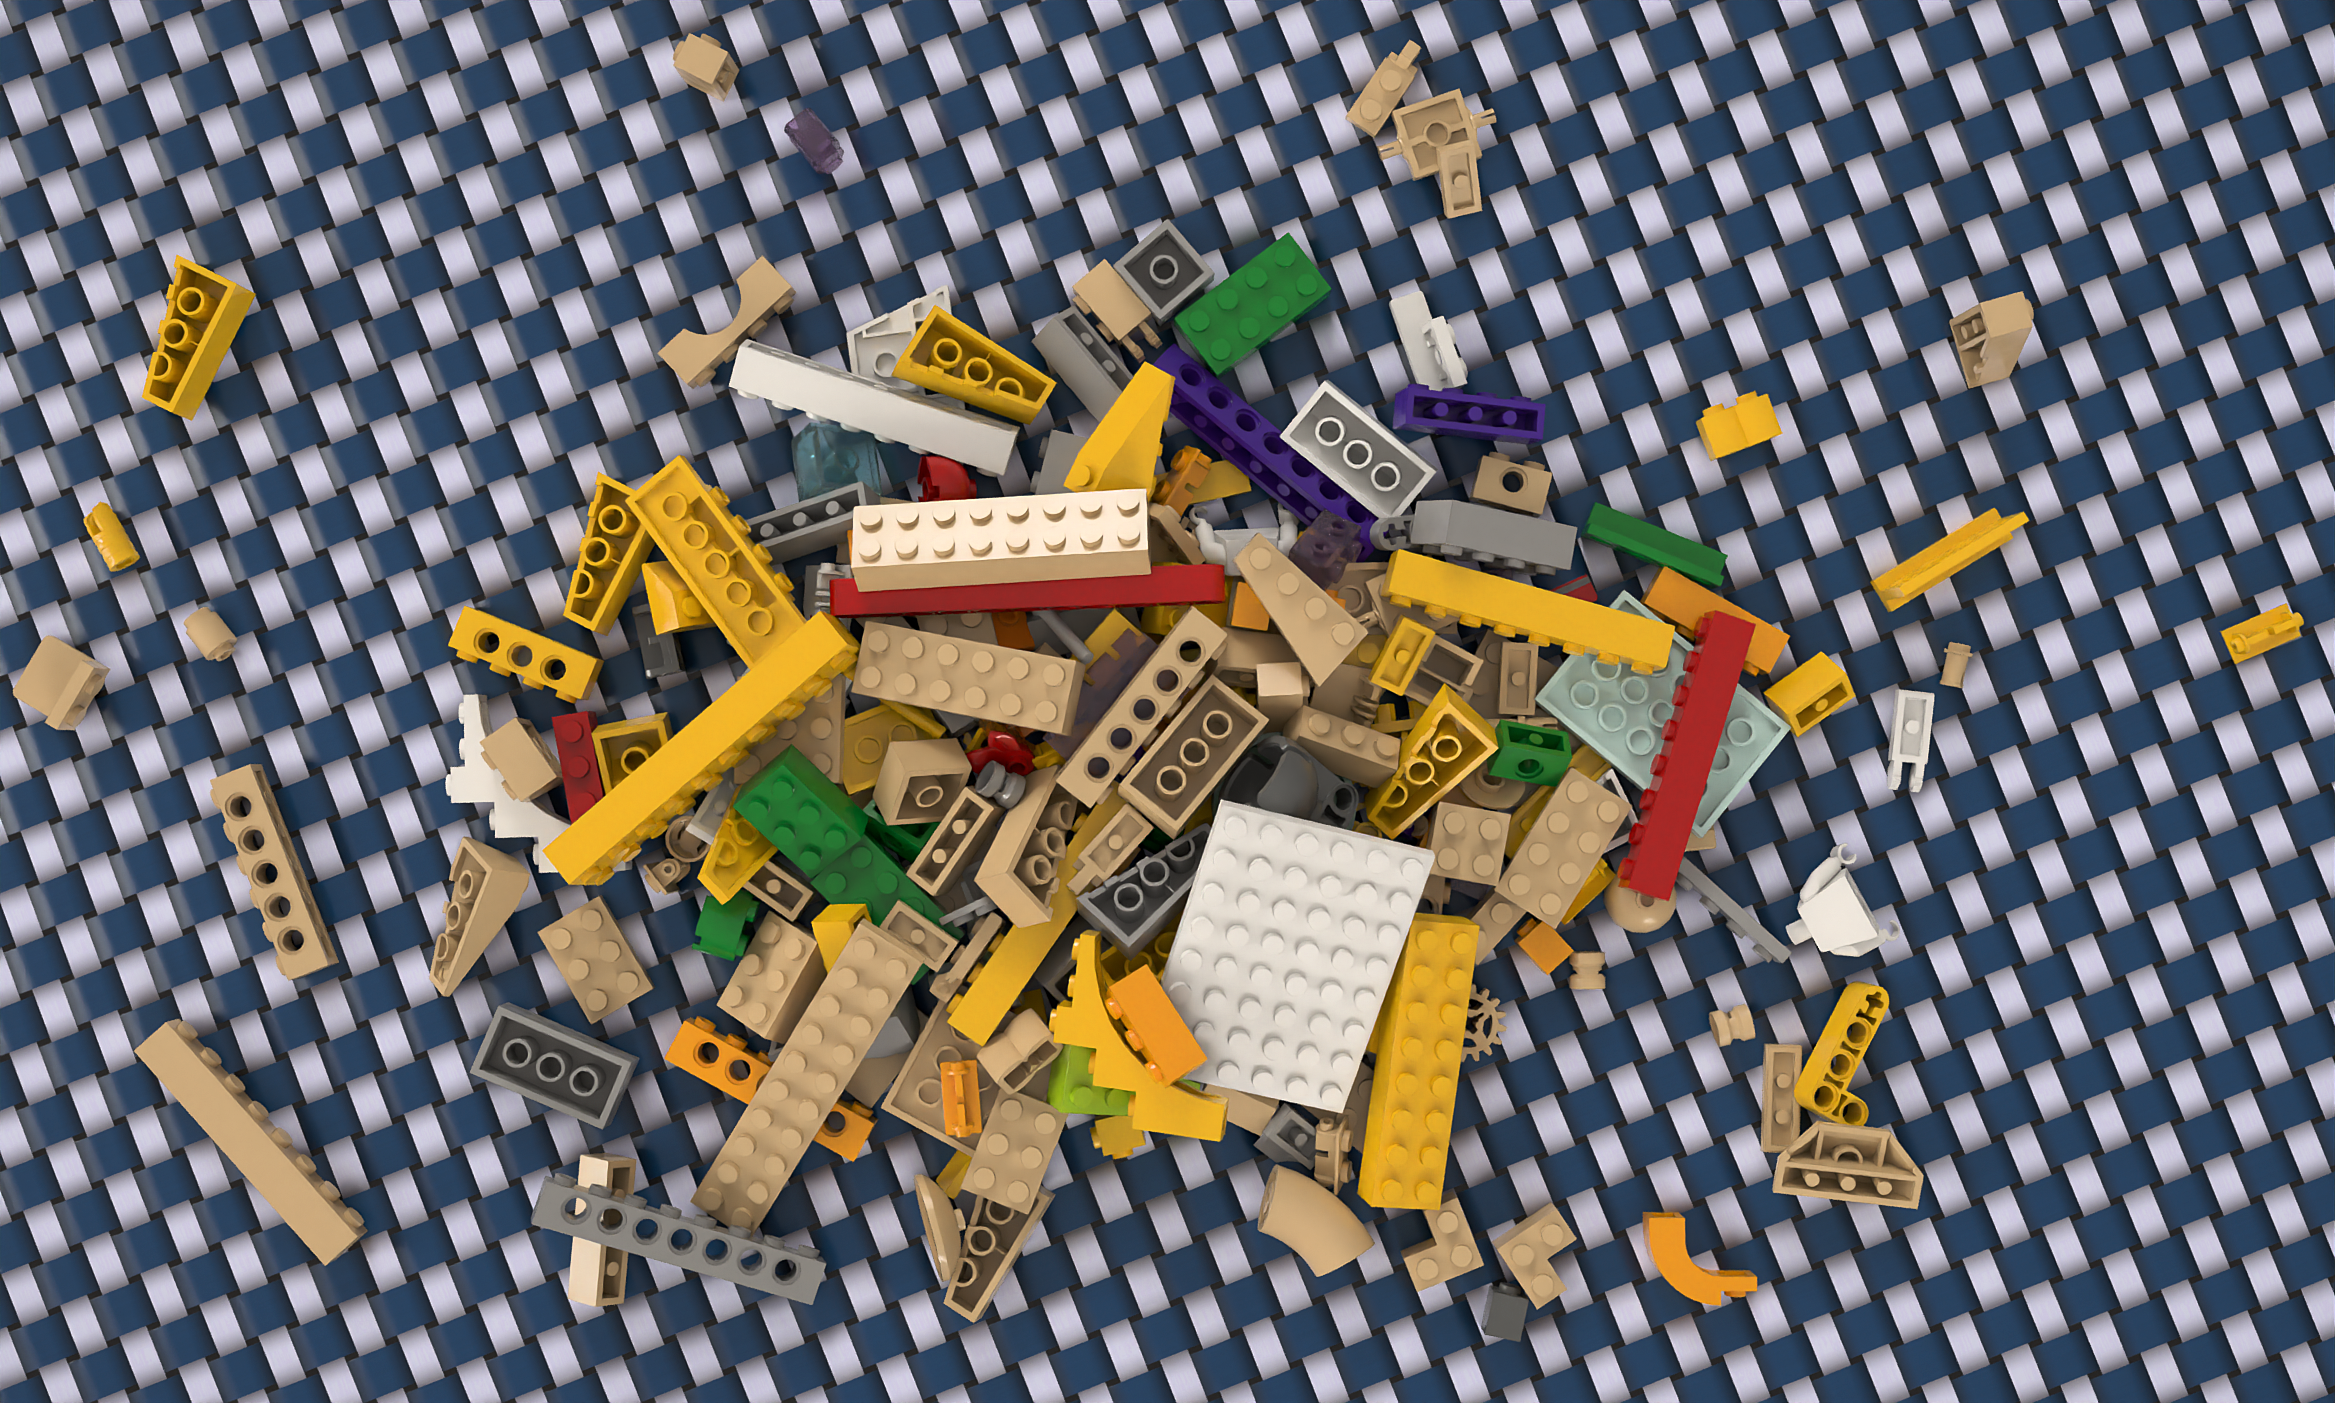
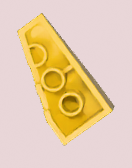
M1144 362L1078 453L1063 486L1076 493L1146 488L1149 503L1155 491L1157 478L1153 476L1157 456H1161L1163 444L1160 443L1163 423L1168 420L1175 377L1150 363Z

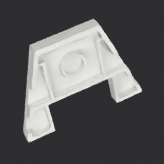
M948 285L941 286L920 299L918 297L908 302L907 305L846 333L851 372L853 374L965 410V403L963 401L941 393L926 395L924 387L891 376L898 360L917 333L916 325L924 322L933 306L937 305L952 315Z

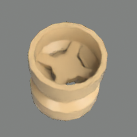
M1574 951L1569 955V963L1573 966V970L1576 971V973L1569 977V988H1606L1605 976L1598 973L1605 964V952Z
M1746 1004L1734 1006L1732 1011H1728V1013L1722 1010L1709 1013L1712 1033L1718 1047L1730 1045L1733 1039L1746 1041L1755 1038L1753 1020Z

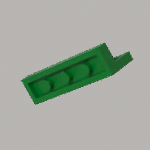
M1593 503L1581 537L1656 567L1666 566L1691 581L1714 589L1721 586L1725 576L1720 574L1728 555L1600 503Z

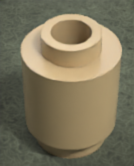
M203 607L192 613L184 621V625L187 628L186 634L207 660L216 659L217 661H222L235 651L234 645L237 642V638L217 612H211L208 607Z

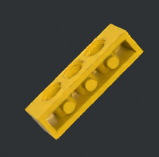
M468 606L463 607L448 646L458 649L456 656L477 664L480 658L490 662L489 669L507 677H510L511 672L524 676L522 683L539 690H543L544 685L557 690L556 697L576 704L577 699L589 700L604 663L599 658ZM495 633L500 643L498 649L490 653L485 647V641L489 635ZM524 647H529L533 654L532 661L527 666H522L518 660V654ZM561 660L565 664L566 672L561 679L556 680L551 674V667L554 662Z

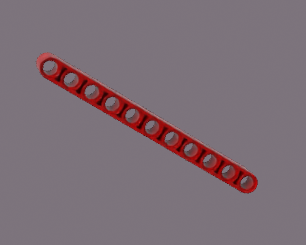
M1221 564L1151 566V574L865 592L858 591L855 578L829 580L830 615L842 619L1210 605L1226 602L1225 567Z

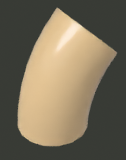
M1277 1164L1273 1167L1261 1201L1258 1230L1275 1237L1295 1250L1310 1266L1316 1277L1323 1276L1345 1265L1375 1244L1362 1222L1332 1192L1297 1171Z

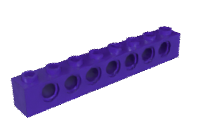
M1173 343L1153 364V366L1175 377L1169 412L1352 563H1363L1375 549L1370 540V529L1379 518L1280 438L1282 432ZM1390 530L1383 532V537H1385Z

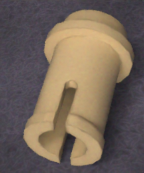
M1949 642L1948 649L1944 648L1943 652L1947 653L1940 684L1963 688L1968 657L1972 658L1973 656L1970 653L1971 646Z

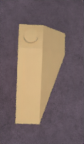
M464 836L451 867L449 880L455 881L451 902L444 901L442 913L446 914L445 933H441L437 937L429 979L439 992L447 997H450L517 908L522 894L528 887L530 873L515 857Z

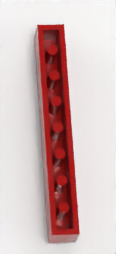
M1717 610L1706 612L1704 617H1699L1694 628V637H1697L1693 651L1690 650L1687 653L1683 663V671H1686L1683 683L1677 686L1673 694L1672 705L1675 706L1672 718L1665 722L1662 729L1661 739L1664 740L1660 754L1657 753L1651 764L1650 774L1653 775L1650 787L1644 790L1640 799L1639 808L1643 810L1639 822L1634 823L1629 833L1630 851L1628 857L1622 859L1618 868L1617 877L1620 878L1618 887L1656 900L1669 901L1756 624Z

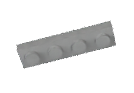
M1683 856L1675 881L1687 891L1691 888L1695 889L1702 896L1699 902L1712 914L1716 915L1719 911L1729 920L1726 926L1736 936L1742 939L1746 935L1756 945L1752 950L1763 960L1769 963L1773 959L1775 962L1783 964L1792 952Z

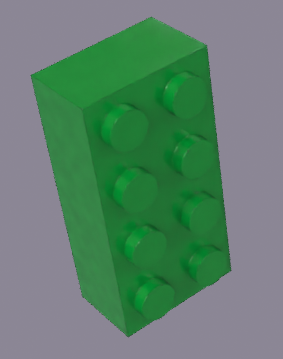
M1288 232L1174 318V326L1207 370L1219 380L1328 298L1332 289Z
M866 829L861 840L822 870L810 882L831 904H866L872 924L878 928L900 899L955 939L959 940L966 932L962 925L955 927L952 921L941 926L939 918L949 914V912L930 893L905 875L907 870ZM923 963L911 984L914 985L930 967Z

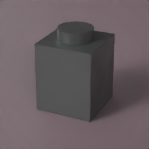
M1500 1282L1499 1287L1489 1285L1481 1323V1329L1485 1335L1517 1342L1521 1341L1529 1299L1524 1292H1521L1520 1286Z

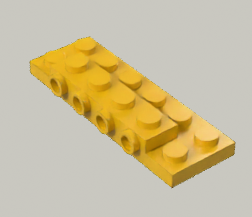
M678 455L625 500L750 670L807 622L793 603L795 598L790 593L794 589L792 582L782 572L776 574L769 565L773 560L771 554L762 544L758 543L755 546L747 534L751 532L750 526L740 515L737 514L734 517L726 507L730 500L725 492L718 486L712 488L711 485H705L685 456Z

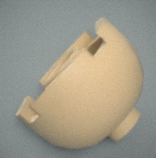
M1618 870L1614 872L1616 876L1604 889L1603 902L1609 916L1616 925L1630 932L1648 933L1661 928L1670 920L1676 908L1677 893L1675 887H1673L1669 901L1656 900L1618 887L1620 878L1617 877Z

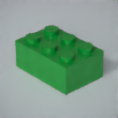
M792 744L741 786L733 808L811 879L862 839L869 816Z

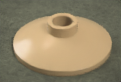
M1485 760L1461 780L1459 785L1463 792L1475 803L1489 809L1499 810L1512 807L1521 799L1525 791L1526 782L1489 775L1487 760Z

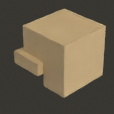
M1434 635L1403 695L1428 707L1443 684L1446 683L1468 704L1474 692V689L1469 686L1472 685L1484 660Z

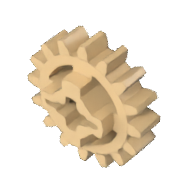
M1473 983L1471 985L1470 999H1475L1481 1003L1474 1007H1468L1467 1016L1470 1018L1475 1016L1472 1020L1474 1027L1471 1030L1465 1028L1464 1038L1471 1039L1474 1045L1463 1046L1461 1062L1465 1061L1467 1054H1471L1475 1061H1479V1052L1482 1050L1490 1056L1492 1050L1489 1045L1492 1042L1498 1045L1502 1043L1496 1036L1497 1031L1503 1032L1507 1029L1506 1026L1498 1021V1019L1505 1017L1506 1013L1501 1010H1495L1500 1000L1497 997L1487 1000L1490 991L1484 988L1478 994L1476 993V985ZM1490 1015V1029L1485 1036L1483 1025Z

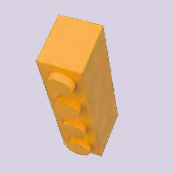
M1666 566L1658 568L1640 600L1642 605L1663 622L1666 621L1676 626L1675 632L1691 642H1694L1695 638H1697L1694 637L1695 625L1699 617H1704L1706 612L1717 610L1756 624L1742 668L1743 672L1754 677L1758 673L1761 675L1770 674L1790 638V635Z

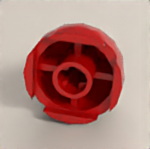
M942 455L921 457L918 467L917 484H922L923 497L918 496V502L976 499L977 488L975 479H969L966 468L960 462Z

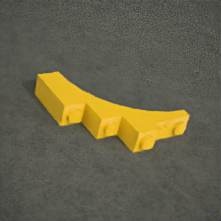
M1085 930L1080 934V939L1075 938L1072 948V960L1077 961L1076 975H1071L1069 979L1068 997H1073V1001L1063 1000L1057 1005V1009H1052L1050 1014L1049 1031L1054 1032L1053 1042L1097 1049L1096 1052H1091L1088 1065V1073L1094 1074L1092 1085L1136 1092V1095L1131 1094L1128 1104V1117H1133L1132 1129L1220 1142L1225 1135L1229 1098L1198 1090L1179 1080L1167 1088L1163 1086L1161 1081L1159 1083L1153 1081L1146 1070L1145 1064L1148 1061L1141 1050L1136 1052L1131 1047L1125 1036L1126 1030L1119 1019L1115 1020L1105 1005L1104 1001L1108 998L1105 995L1107 990L1101 963V931Z

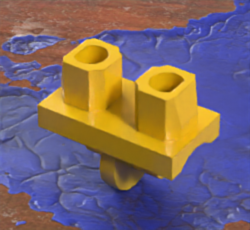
M1414 700L1409 701L1410 719L1397 721L1394 704L1379 705L1376 710V718H1374L1375 724H1370L1371 729L1395 738L1401 737V746L1427 707Z

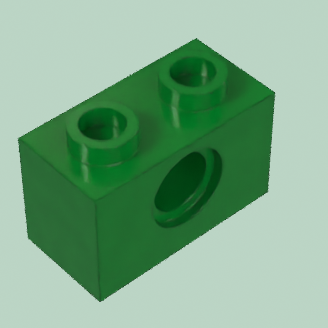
M1500 719L1495 728L1499 748L1486 759L1488 774L1557 787L1572 760L1568 732Z
M874 798L863 810L869 816L865 829L879 843L912 864L941 823L887 825Z

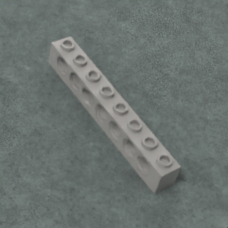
M556 1173L554 1178L545 1175L531 1216L533 1225L813 1305L826 1266L824 1259L818 1256L820 1251L815 1248L799 1245L797 1250L784 1246L785 1240L772 1235H765L764 1239L750 1236L751 1230L731 1224L730 1228L726 1229L716 1226L717 1221L704 1215L696 1214L695 1219L682 1216L681 1209L670 1205L661 1204L660 1209L646 1205L647 1200L636 1195L626 1194L624 1199L611 1195L612 1189L592 1183L590 1188L576 1185L577 1179L565 1174ZM573 1198L584 1200L586 1207L583 1212L577 1215L567 1213L565 1206L569 1200ZM611 1208L619 1210L621 1217L617 1223L606 1225L601 1222L600 1218L605 1210ZM643 1219H651L656 1222L654 1231L649 1235H640L636 1232L637 1224ZM679 1229H686L691 1233L689 1241L684 1245H675L671 1242L673 1233ZM720 1239L725 1242V1248L720 1254L709 1255L706 1253V1247L712 1240ZM750 1249L757 1250L759 1258L756 1263L752 1265L741 1263V1256L745 1251ZM785 1259L793 1261V1268L790 1273L786 1275L775 1273L776 1265L780 1261Z

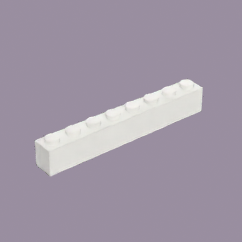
M749 339L739 346L729 387L738 389L737 393L743 397L750 399L763 397L772 400V405L784 410L797 408L806 411V416L818 421L834 420L840 422V427L851 432L868 431L874 433V437L879 441L885 443H895V441L909 445L908 448L913 452L925 455L929 454V452L954 459L962 465L966 463L976 466L978 472L992 477H996L997 474L1004 476L1020 427Z

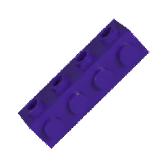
M1408 384L1407 388L1395 393L1393 429L1529 445L1543 440L1546 404L1533 403L1531 398L1513 396L1509 400L1497 398V394L1489 392H1478L1476 395L1463 394V390L1457 388H1443L1442 391L1429 390L1428 385Z

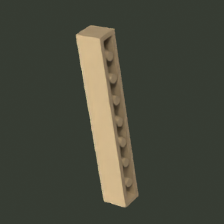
M180 1019L165 1022L137 1047L134 1052L325 1266L335 1261L368 1231L363 1226L364 1220L355 1209L346 1207L339 1199L340 1193L338 1189L329 1181L324 1182L315 1172L317 1169L316 1165L308 1156L300 1155L291 1145L293 1140L290 1135L282 1128H276L268 1119L269 1113L266 1108L248 1097L244 1092L245 1086L242 1081L233 1074L229 1075L220 1065L222 1061L218 1054L208 1047L205 1048L196 1038L198 1033L192 1025Z

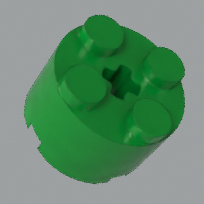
M742 888L723 905L714 896L707 895L695 932L696 936L701 937L700 943L694 942L692 950L733 962L736 956H744L750 940V935L744 934L748 921L755 922L761 901L755 900L754 894Z

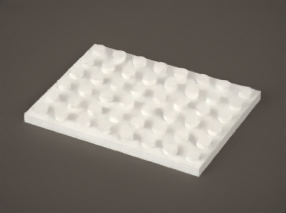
M1221 799L1160 981V986L1207 1057L1202 1066L1183 1078L1343 1113L1435 859L1433 851Z

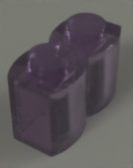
M805 108L785 125L784 132L788 135L789 140L817 174L824 172L830 174L842 164L844 150L841 148L840 142L811 108Z

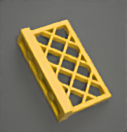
M1991 508L1870 583L1887 611L1892 612L2011 540L2013 536L2010 532L2027 523L2029 519L2024 511L2001 518L1996 508Z

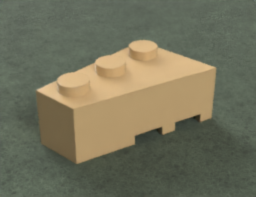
M2023 291L1979 303L1949 321L1968 388L2010 377L2033 327L2031 321L2034 318L2033 307L2030 301L2025 299Z

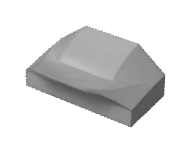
M1287 1103L1282 1105L1263 1130L1262 1136L1254 1144L1256 1148L1276 1163L1284 1161L1299 1162L1309 1170L1315 1166L1316 1153L1327 1152L1315 1149L1316 1126Z

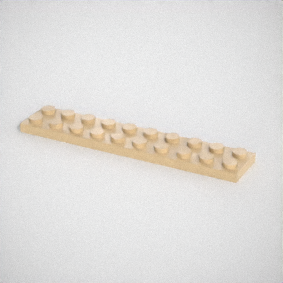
M863 918L690 1200L691 1203L728 1227L733 1224L751 1230L750 1236L756 1233L926 959L924 956Z

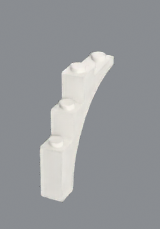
M464 695V703L459 705V720L461 724H464L465 738L460 740L459 751L461 759L465 760V767H451V774H448L446 777V792L448 796H451V803L494 802L495 809L490 811L489 823L491 830H495V838L538 837V844H535L533 848L534 864L539 865V873H557L558 870L542 850L572 825L571 821L553 813L536 799L529 802H520L518 798L513 800L507 794L501 784L505 780L498 769L493 771L481 755L484 748L479 742L493 733L490 724L487 695ZM632 859L628 862L621 861L613 868V871L632 870Z

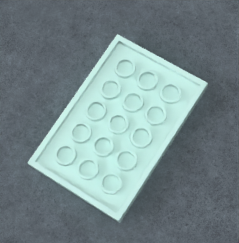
M1625 590L1609 606L1612 609L1663 622ZM1674 631L1666 668L1653 671L1652 675L1631 671L1632 665L1619 662L1617 666L1600 663L1597 661V656L1585 652L1584 656L1570 654L1536 695L1535 703L1550 716L1556 717L1562 726L1644 792L1646 788L1650 787L1653 775L1650 774L1652 761L1657 753L1660 754L1664 743V740L1661 739L1663 726L1668 719L1672 718L1675 706L1672 705L1673 694L1677 686L1682 685L1686 671H1683L1685 657L1690 650L1693 651L1694 647ZM1737 684L1691 832L1698 838H1703L1791 729L1790 725L1740 684Z

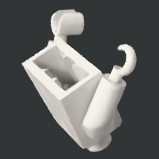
M1280 503L1278 504V517L1281 526L1271 528L1213 531L1211 524L1206 523L1205 519L1197 518L1194 515L1196 512L1207 514L1205 507L1197 506L1189 512L1190 520L1198 525L1195 528L1197 540L1200 542V552L1206 558L1204 562L1206 564L1224 565L1225 575H1241L1232 560L1256 533L1264 536L1290 561L1297 554L1298 528L1296 525L1300 522V519L1289 510H1284L1283 505Z
M1847 843L1833 847L1830 857L1811 873L1800 891L1801 900H1799L1797 909L1802 919L1787 925L1786 930L1795 945L1813 937L1821 952L1830 951L1834 955L1859 957L1884 944L1885 940H1896L1900 934V927L1895 920H1890L1889 923L1893 926V934L1891 936L1886 929H1879L1876 919L1848 869L1841 870V866L1854 863L1857 857L1856 854H1853L1846 860L1842 858L1841 850L1847 846Z

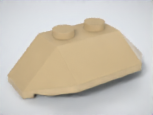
M1817 1121L1778 1156L1772 1191L1773 1193L1918 1209L1924 1175L1889 1129Z

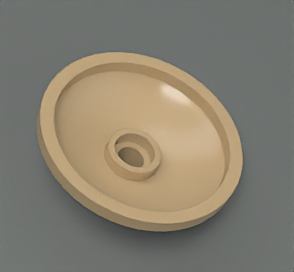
M917 1174L914 1175V1185L930 1250L941 1281H948L955 1272L961 1253L959 1231L966 1229L961 1208L953 1210L951 1201L944 1190L929 1177Z

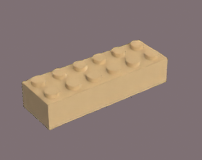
M866 620L851 692L863 696L1071 737L1086 665L1075 660Z

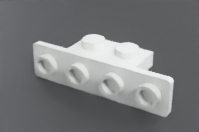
M1418 291L1391 300L1389 307L1416 383L1428 385L1429 390L1442 391L1443 388L1460 389L1466 385L1468 371L1464 360L1461 357L1458 358L1454 347L1456 343L1454 330L1450 324H1446L1444 316L1432 319L1423 292Z

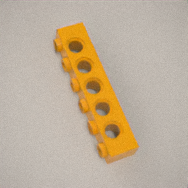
M697 1016L696 1019L691 1017L686 1019L664 1059L749 1105L774 1064L768 1057L769 1053L760 1050L757 1054L746 1048L748 1042L735 1034L729 1033L727 1037L715 1031L716 1025L706 1018ZM710 1042L717 1046L719 1056L716 1061H710L704 1057L702 1048L705 1043ZM736 1060H744L749 1064V1077L741 1078L735 1074L733 1067ZM839 1097L831 1112L837 1111L844 1116V1128H832L826 1118L813 1140L854 1162L878 1119L871 1116L873 1110L864 1104L855 1101L851 1105Z

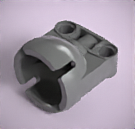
M1280 735L1268 737L1258 743V753L1268 758L1273 764H1267L1253 752L1246 753L1229 773L1219 793V804L1222 799L1341 829L1348 827L1359 803V795L1353 785L1342 782L1296 741ZM1335 793H1336V796H1337V803H1336V805H1335V803H1334V795H1335Z

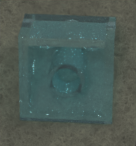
M810 422L791 440L799 502L860 481L867 484L879 497L883 495L874 433L861 430V432H851L836 425Z

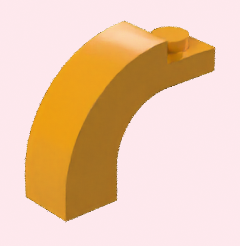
M1643 1212V1236L1648 1255L1659 1273L1677 1291L1695 1301L1721 1306V1291H1724V1295L1729 1297H1745L1746 1291H1757V1276L1750 1270H1709L1701 1268L1691 1261L1685 1245V1218L1679 1212Z

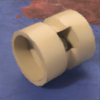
M694 815L682 816L674 820L668 827L665 836L666 846L670 854L683 862L704 860L711 847L710 844L686 831Z

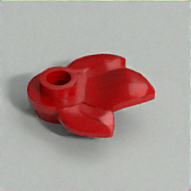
M990 731L988 735L989 746L965 753L972 766L971 771L978 774V776L984 766L992 760L1003 765L1006 772H1015L1021 776L1031 773L1035 768L1032 762L1035 755L1031 749L1025 744L1018 743L1016 737L1007 732Z

